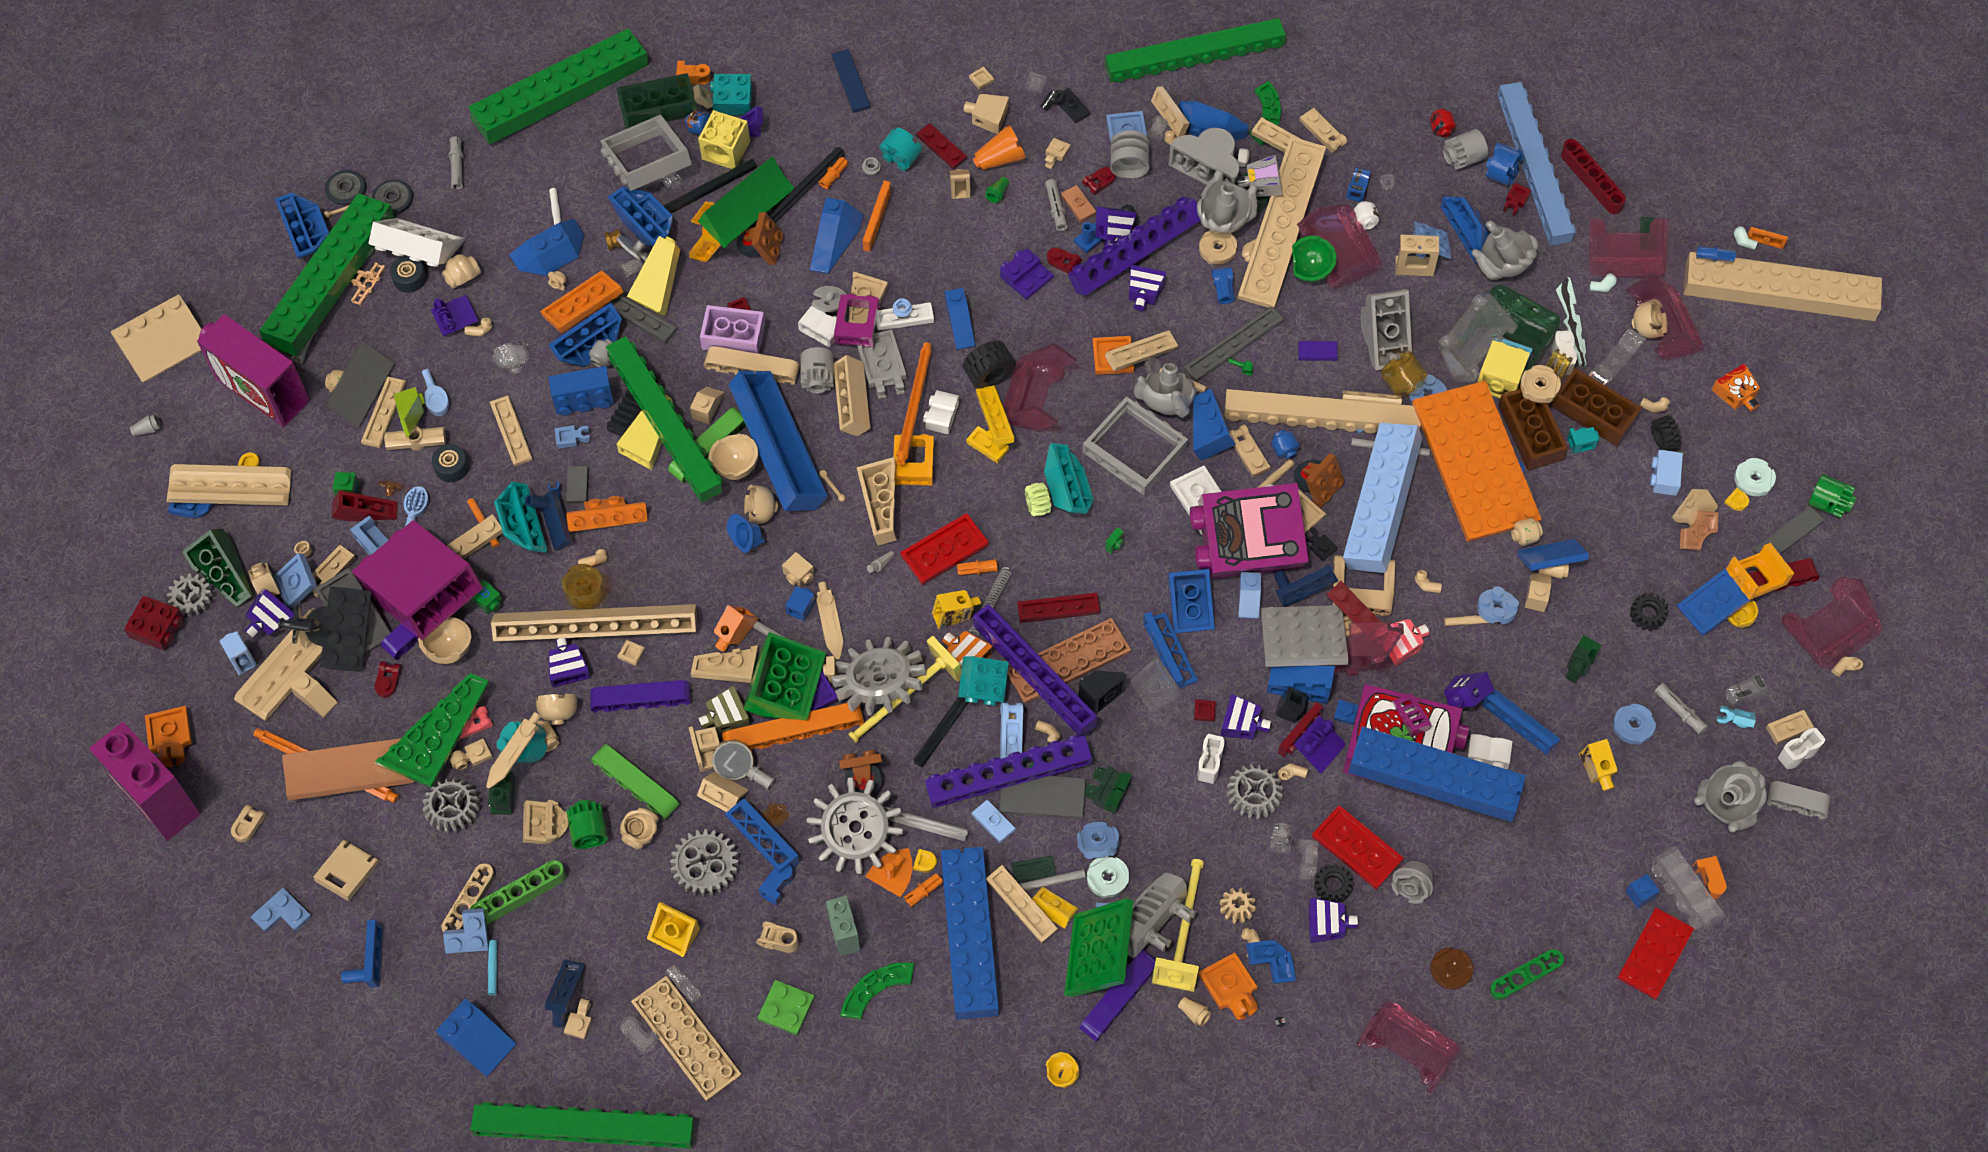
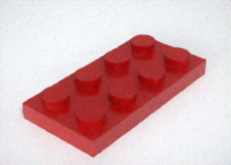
M966 513L901 551L900 556L921 585H924L989 546V542Z
M1340 805L1312 834L1313 839L1376 890L1404 860V857Z
M1656 907L1617 979L1656 1000L1694 928Z

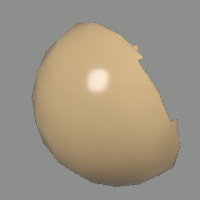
M739 433L737 435H730L721 440L718 439L712 445L709 452V460L712 463L713 469L718 474L730 480H739L755 469L758 462V447L754 440L747 435Z
M449 617L424 640L421 641L418 638L419 647L424 655L433 662L440 664L454 663L460 660L469 650L471 644L470 628L465 622Z

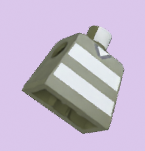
M734 686L707 701L706 708L708 714L698 718L702 729L714 725L718 734L750 726L749 718L746 711L743 710V705Z

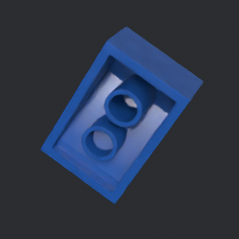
M1209 569L1167 572L1174 632L1182 633L1215 629Z
M466 998L436 1030L441 1040L486 1077L491 1074L517 1045Z

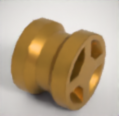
M615 229L611 233L608 231L604 232L609 251L613 250L614 247H622L617 241V237L621 235L619 229Z

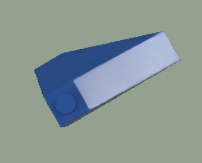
M826 197L810 271L829 274L841 254L860 231L864 214L845 200Z

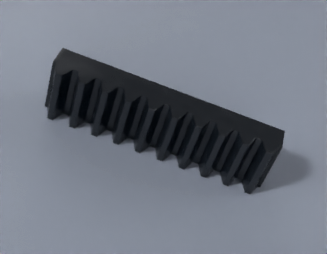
M651 370L656 377L655 382L657 383L661 377L660 373ZM626 391L625 397H622V402L618 404V409H615L614 416H611V421L607 422L606 427L607 431L621 437L641 411L630 391Z

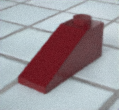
M339 490L332 501L331 518L353 522L362 521L368 516L373 521L396 520L397 501Z

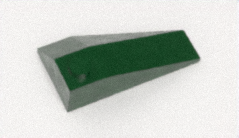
M224 529L209 530L182 551L191 568L203 575L209 584H213L218 588L220 593L236 607H239L253 597L234 545Z

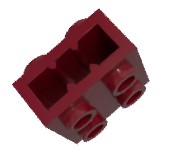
M142 596L124 631L130 639L165 651L167 646L173 642L177 629L182 626L184 616L177 607Z

